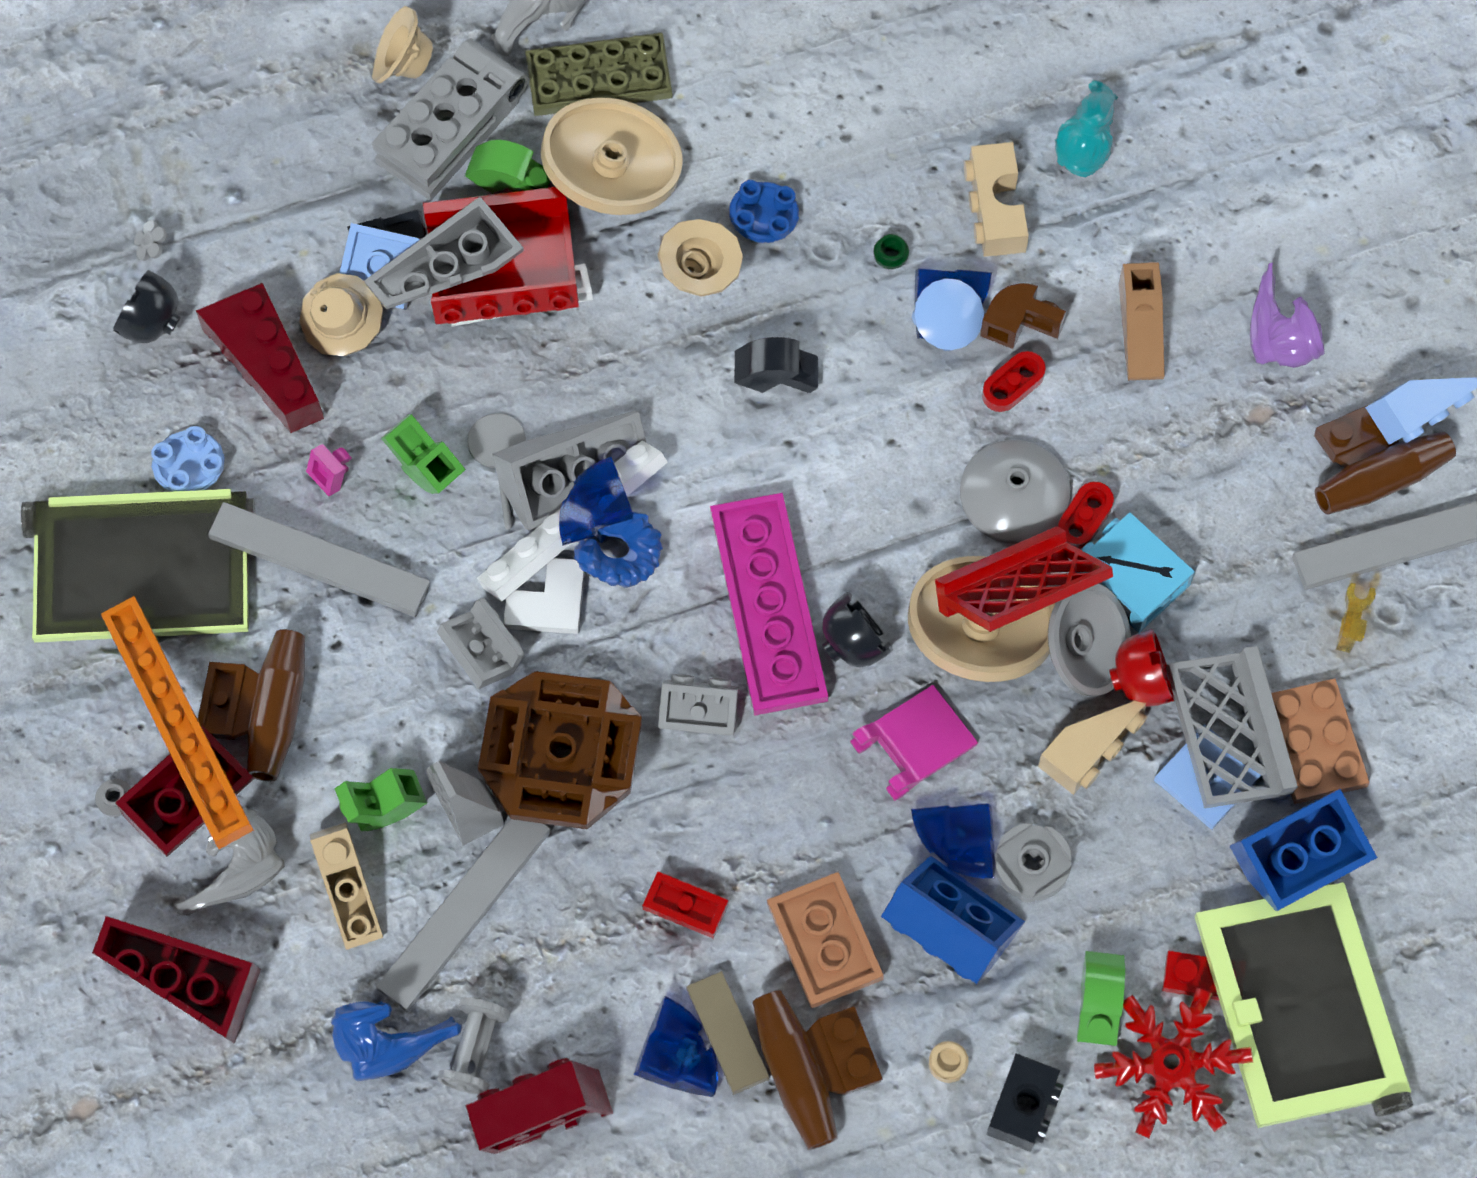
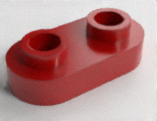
M1031 351L1020 352L988 377L984 382L982 391L984 404L993 411L1006 412L1028 396L1044 380L1046 366L1041 356ZM1027 370L1032 373V376L1024 377L1020 372ZM1001 392L1006 395V398L998 399L994 394Z
M1088 482L1079 489L1058 524L1059 528L1066 531L1067 543L1082 549L1087 543L1092 542L1112 510L1114 496L1107 485L1101 482ZM1092 500L1097 501L1100 507L1092 508L1088 505V502ZM1072 529H1077L1082 533V535L1079 537H1074L1069 533V531Z

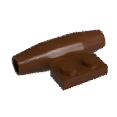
M1368 405L1316 427L1314 437L1331 461L1345 467L1315 488L1317 504L1328 515L1371 504L1416 484L1455 458L1456 448L1453 440L1446 432L1442 431L1415 438L1408 443L1397 440L1388 444L1365 407Z
M277 630L260 673H257L245 664L209 662L198 721L215 739L235 740V738L248 734L247 771L256 780L272 782L278 779L293 740L304 685L305 636L293 630Z
M782 990L769 992L754 999L752 1003L761 1048L784 1109L808 1150H813L836 1141L838 1135L829 1093L847 1095L878 1084L883 1080L855 1006L818 1018L805 1031Z

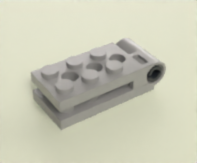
M467 39L459 46L453 58L449 57L372 142L373 150L378 153L375 156L376 164L431 201L473 155L475 147L482 144L519 103L518 99L527 86L528 76L473 39Z

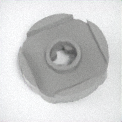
M1033 823L1020 824L1006 832L1000 839L994 856L995 874L998 881L1007 892L1025 903L1044 900L1057 894L1066 884L1071 870V850L1065 838L1051 827L1032 826ZM1026 854H1030L1033 858L1038 855L1042 858L1039 870L1027 869L1024 866L1026 863L1024 856Z

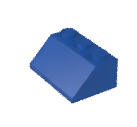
M1341 789L1315 800L1230 845L1247 880L1275 911L1292 904L1378 858Z
M931 855L901 881L881 915L883 919L891 924L894 930L909 936L922 945V948L928 954L940 958L953 967L959 976L971 980L975 984L991 970L1025 923L1020 917Z

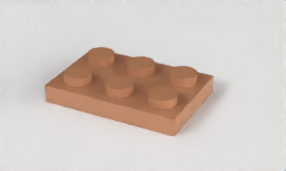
M1335 678L1271 693L1298 786L1291 794L1294 805L1319 799L1341 789L1342 793L1368 787L1370 782Z
M839 872L767 899V906L811 1009L884 979L882 970Z

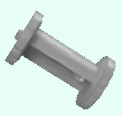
M464 997L460 999L458 1008L468 1014L454 1065L452 1070H440L437 1081L455 1090L478 1095L483 1091L489 1090V1084L480 1079V1074L495 1023L508 1022L510 1011L489 1001Z

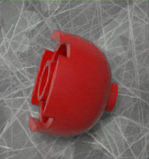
M1153 629L1127 638L1118 647L1115 654L1116 667L1109 669L1114 689L1116 691L1123 689L1128 700L1146 703L1145 706L1147 707L1159 706L1175 701L1171 684L1168 680L1166 659Z

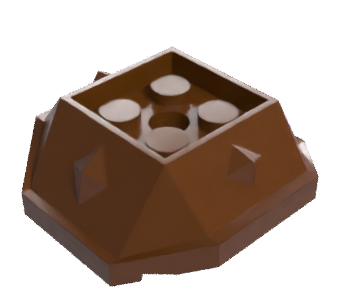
M535 671L520 679L506 690L503 689L490 696L477 768L478 773L512 820L589 829L631 794L642 716L630 705L611 681ZM561 746L572 750L564 758H557L552 755V752Z

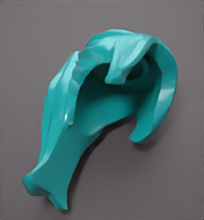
M1093 80L1089 84L1088 88L1091 93L1081 101V104L1077 107L1076 114L1060 126L1057 132L1058 136L1055 139L1057 163L1065 166L1069 172L1080 177L1093 175L1103 167L1111 155L1113 136L1110 134L1109 126L1113 123L1114 100H1117L1118 96L1105 83L1098 80Z

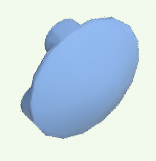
M947 278L932 282L922 290L912 313L913 323L917 326L923 338L928 343L944 351H953L966 347L976 339L984 318L981 299L973 288L960 280Z
M192 426L184 431L171 434L161 443H157L151 451L153 458L151 467L155 479L164 489L171 492L206 490L218 480L223 472L225 457L221 445L199 426Z

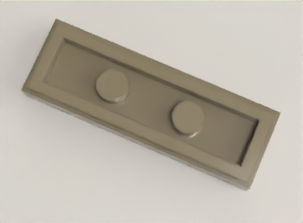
M722 971L686 986L687 993L732 1094L735 1095L769 1080V1075Z

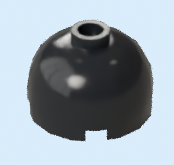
M147 270L134 288L136 291L131 299L125 303L113 327L114 332L136 343L156 341L164 332L171 335L181 318L175 314L179 301L172 285L163 277Z
M846 592L827 609L823 617L822 631L827 641L822 646L835 662L841 658L850 666H871L893 651L890 642L884 646L882 645L883 642L878 637L884 634L881 628L859 601H856L854 604L850 603L852 594Z

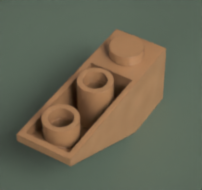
M1159 262L1123 264L1118 285L1128 381L1164 379L1163 300Z

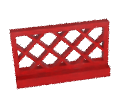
M1056 526L935 579L939 613L946 617L959 613L982 628L992 632L1112 578L1113 569L1112 566L1067 543L1066 531ZM1053 585H1060L1058 587H1047ZM1020 586H1038V587H1020ZM1008 599L1007 601H989V600ZM985 613H998V614L993 615V616H989V615H987V614H985Z

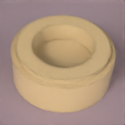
M941 1042L930 1053L929 1070L941 1082H956L967 1071V1052L956 1042Z

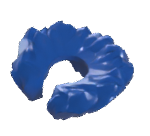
M636 512L624 515L621 513H607L598 523L594 524L597 540L602 543L607 536L621 538L628 544V554L622 558H611L602 552L596 540L580 539L579 544L574 548V559L579 563V568L582 571L591 574L594 578H598L610 586L632 587L641 581L648 580L649 576L654 574L655 568L659 567L660 551L663 550L660 542L662 534L648 522L649 516L647 514Z

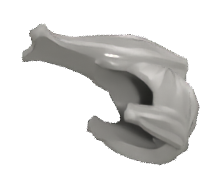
M510 0L500 19L497 30L490 37V40L495 41V48L499 54L509 56L514 40L519 33L529 24L538 20L543 14L567 12L560 26L564 31H568L572 27L574 18L585 0Z
M243 807L254 831L225 847L218 849L211 835L207 837V854L215 857L220 850L230 847L233 849L231 861L228 868L213 880L210 886L188 900L176 904L179 915L189 916L211 905L245 898L269 883L285 867L284 860L274 850L278 843L275 833L266 820L257 815V811Z

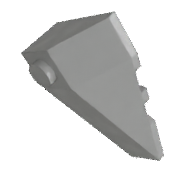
M635 410L526 440L493 453L492 456L501 489L523 526L529 531L540 526L548 516L554 514L570 501L574 494L582 491L603 470L609 468L624 456L628 449L637 445L642 440L646 442L640 414Z

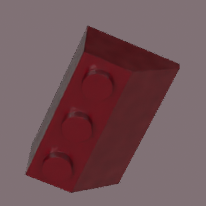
M201 726L237 795L254 780L253 776ZM171 754L115 802L123 817L149 844L166 857L205 824Z

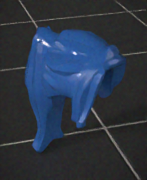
M368 1001L340 1006L335 1009V1015L331 1018V1024L334 1026L332 1037L335 1049L342 1061L351 1063L353 1078L356 1081L378 1079L407 1069L435 1045L459 1035L463 1028L462 1024L455 1022L454 1017L451 1016L446 1021L424 1030L389 1034L378 1030L375 1024L390 1016L392 1007L388 1003L379 1002L375 1004Z

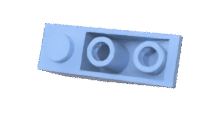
M1477 377L1409 380L1392 389L1365 408L1388 444L1401 438L1408 443L1425 432L1422 425L1426 422H1429L1432 426L1449 416L1448 407L1454 405L1457 409L1474 399L1475 396L1472 391L1477 388Z

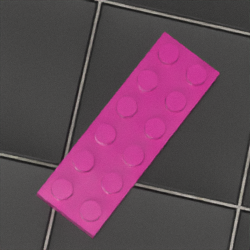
M783 492L710 506L754 716L828 702L827 688Z

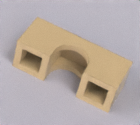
M1013 142L971 146L970 158L964 161V175L966 182L972 181L973 191L969 192V207L971 213L977 212L978 223H974L975 243L982 244L984 257L1026 253L1029 235L1024 205H1005L994 197L1000 192L1016 190L1018 168Z

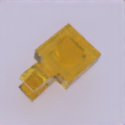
M1351 583L1345 593L1346 607L1342 616L1335 650L1351 653L1355 642L1363 641L1367 620L1361 619L1363 611L1371 607L1376 596L1375 588L1370 587L1366 598L1359 599L1354 594L1356 584Z

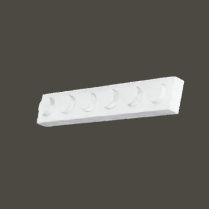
M643 440L628 449L624 456L612 466L603 470L582 491L574 494L570 501L554 514L548 516L528 536L519 540L504 556L490 564L487 570L477 577L482 588L502 602L668 462L663 453Z

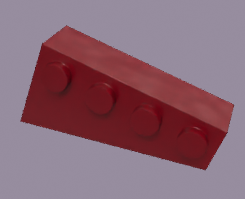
M263 282L196 310L200 325L205 334L216 343L222 354L228 361L233 363L246 382L257 391L264 403L290 433L324 419L319 400Z
M108 916L104 919L92 952L234 1044L261 971L252 962Z

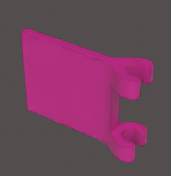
M934 685L928 687L880 719L860 727L853 732L854 738L850 740V743L859 754L878 741L901 772L893 776L888 781L890 785L886 787L894 801L903 797L918 783L978 744L977 740Z

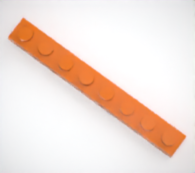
M135 596L101 613L218 849L254 831Z

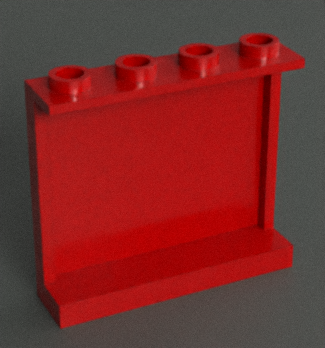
M556 187L423 203L428 235L470 203L481 197L524 248L522 253L494 273L433 293L431 305L435 325L512 315H527L544 311H560L579 307L567 197Z

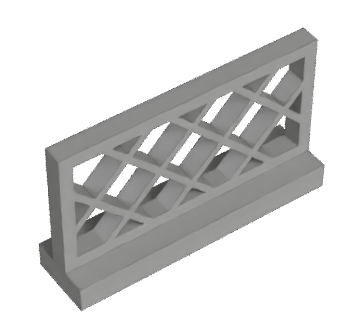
M1258 646L1243 648L1240 653L1169 663L1166 670L1204 808L1269 798L1272 799V802L1287 800L1298 786ZM1232 665L1236 680L1231 687L1212 675L1217 667ZM1191 671L1203 679L1196 692L1182 684L1180 672ZM1206 683L1226 694L1218 707L1199 695ZM1186 697L1190 699V702L1188 704L1186 701ZM1229 698L1243 706L1245 716L1241 722L1222 710ZM1193 703L1213 714L1206 727L1191 719L1189 710ZM1216 718H1219L1235 729L1228 743L1209 731ZM1239 733L1253 741L1255 751L1251 757L1232 746ZM1203 738L1223 750L1215 763L1201 755L1199 744ZM1226 753L1245 764L1238 778L1218 766ZM1251 768L1263 776L1266 788L1255 790L1241 780L1248 769ZM1213 773L1233 785L1228 794L1212 796L1209 780ZM1236 788L1239 789L1240 791H1242V792L1234 793L1235 790H1236Z

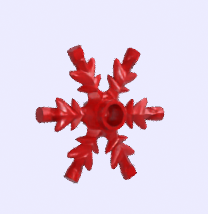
M1197 987L1190 1008L1185 1002H1180L1179 1009L1182 1023L1174 1020L1178 1034L1173 1039H1167L1161 1035L1164 1023L1162 1021L1156 1026L1153 1005H1149L1146 1012H1144L1134 995L1124 999L1123 1008L1133 1019L1131 1022H1126L1125 1027L1133 1032L1142 1034L1143 1036L1137 1041L1150 1043L1152 1053L1149 1057L1143 1059L1135 1051H1132L1133 1059L1120 1052L1114 1051L1112 1056L1116 1062L1094 1063L1096 1079L1117 1076L1115 1082L1117 1087L1126 1083L1134 1075L1136 1084L1145 1073L1153 1075L1156 1081L1155 1087L1142 1092L1151 1097L1142 1101L1134 1108L1136 1113H1144L1135 1133L1148 1139L1153 1132L1157 1119L1163 1125L1167 1124L1165 1103L1173 1106L1168 1092L1174 1087H1180L1185 1090L1183 1104L1185 1105L1191 1101L1192 1117L1195 1122L1203 1115L1214 1132L1221 1129L1227 1122L1214 1105L1222 1104L1223 1100L1214 1094L1205 1092L1204 1090L1211 1085L1197 1083L1195 1073L1198 1069L1204 1067L1212 1075H1215L1214 1067L1225 1073L1234 1075L1236 1072L1232 1064L1253 1063L1252 1047L1230 1050L1232 1044L1230 1039L1222 1042L1213 1051L1211 1042L1202 1053L1193 1050L1191 1039L1204 1034L1196 1029L1205 1025L1213 1017L1210 1013H1203L1212 994ZM1169 1055L1178 1056L1179 1065L1177 1068L1168 1069L1166 1067L1165 1060Z

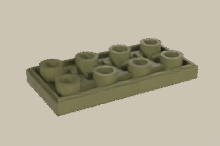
M663 32L525 50L534 116L556 114L571 103L589 98H614L631 103L672 98Z

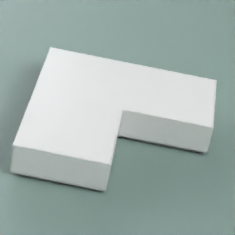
M553 558L547 563L544 592L515 590L506 598L504 626L512 630L578 634L585 574L579 568V563L572 559Z

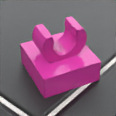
M321 444L311 450L306 472L328 496H331L340 491L344 474L349 470L345 463L349 462L352 457L343 447L331 453L324 444Z

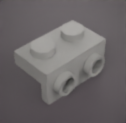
M484 598L476 600L470 612L441 623L437 630L438 635L478 689L514 674L524 656L518 640L510 634L501 622L496 610L491 608Z

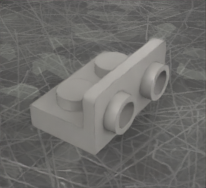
M672 674L671 680H664L662 683L658 729L733 736L739 687L731 686L732 680L709 678L708 684L694 682V676Z

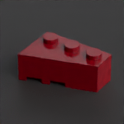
M563 1058L548 1064V1070L538 1075L528 1073L512 1080L513 1085L503 1090L493 1088L479 1093L477 1101L465 1105L479 1150L497 1154L541 1139L542 1133L561 1125H565L566 1130L578 1126L576 1119L587 1114L597 1112L601 1114L602 1118L612 1115L613 1111L600 1071L572 1061L569 1058Z

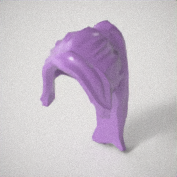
M1269 263L1268 269L1264 272L1260 282L1250 322V344L1256 362L1260 364L1277 361L1280 366L1292 368L1306 365L1325 354L1321 324L1317 322L1314 313L1302 297H1298L1293 301L1295 312L1291 318L1280 313V308H1278L1275 301L1276 277L1272 272L1273 263Z

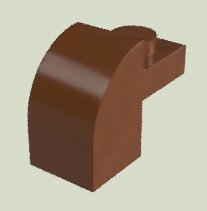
M1027 283L1010 285L999 291L992 299L982 320L980 336L1011 349H1014L1024 326L1058 339L1064 325L1066 311L1060 309L1058 305L1051 301L1037 300L1038 286Z

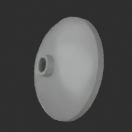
M1007 440L983 448L969 461L961 479L960 499L967 518L980 532L1000 542L1017 544L1058 526L1060 518L1069 505L1070 483L1064 467L1048 450L1027 441ZM1020 478L1023 483L1015 485L1011 482V479Z
M1096 584L1056 602L1048 625V647L1056 671L1064 683L1073 691L1081 695L1097 696L1106 694L1114 689L1109 669L1116 667L1115 654L1118 647L1127 638L1131 637L1130 626L1125 610L1118 598L1105 586Z

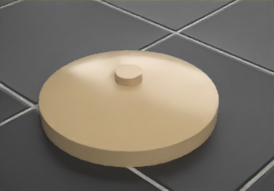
M589 98L565 106L549 121L541 144L542 164L553 185L573 202L590 210L605 214L632 215L646 212L659 206L675 190L682 170L681 147L671 129L649 110L634 103L614 98Z
M986 556L958 557L944 561L928 570L919 579L912 591L908 607V626L911 636L920 651L934 664L951 674L969 680L1000 682L1024 676L1035 670L1047 659L1050 654L1048 647V625L1055 603L989 632L959 613L950 617L939 613L935 579L983 559ZM1020 586V587H1038V586ZM1008 599L989 600V601H1007ZM985 613V614H987V615H989V616H993V615H996V614H998V613Z

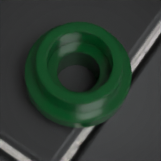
M895 234L885 235L874 246V259L883 268H900L908 260L909 247L900 236ZM887 251H895L897 255L887 256L885 253Z

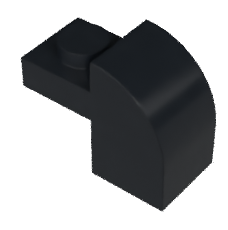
M784 337L757 339L735 350L734 383L761 393L779 384L811 393L818 389V356L799 349V340Z

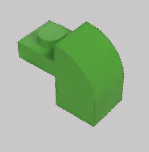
M490 140L476 146L464 175L491 194L505 188L513 192L548 188L551 182L544 167L532 159L534 151L506 140Z
M412 414L405 416L381 437L382 441L401 462L402 465L400 467L428 493L439 494L466 470L443 441L434 442Z
M390 768L369 783L344 781L334 788L340 802L341 812L349 823H358L360 831L381 829L408 817L428 803L415 771L411 769Z
M1085 951L1077 1042L1117 1045L1125 989L1124 955Z

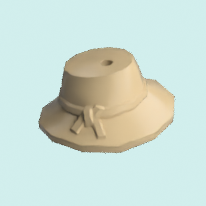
M404 6L397 11L383 31L377 48L372 79L376 83L381 84L387 78L394 75L417 79L428 66L433 44L421 32V29L418 27L417 13L410 7Z
M702 219L675 224L663 235L657 255L664 277L679 290L700 297L720 293L738 279L743 260V254L737 237L720 223Z
M336 273L318 281L303 298L299 322L307 342L321 354L347 356L365 349L380 332L383 307L364 280L358 276Z

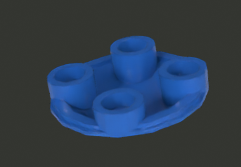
M754 180L744 181L740 185L739 191L734 194L729 205V219L735 230L746 239L758 243H773L784 239L795 229L799 220V206L795 200L796 194L788 186H780L771 182H756Z

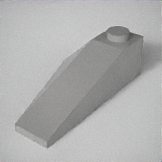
M479 197L372 274L364 282L387 310L494 273L522 253L524 248L483 199Z
M440 761L426 769L429 782L462 845L504 825L501 812L505 810L492 791H489L483 780Z

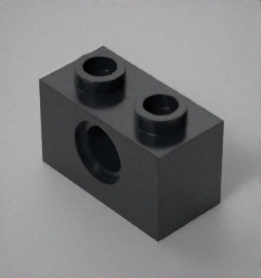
M1016 1053L986 1135L1029 1152L1032 1151L1035 1141L1043 1144L1051 1122L1044 1119L1048 1104L1056 1107L1064 1084L1057 1082L1061 1070ZM1022 1096L1032 1097L1036 1101L1038 1108L1033 1112H1024L1018 1107L1016 1100Z

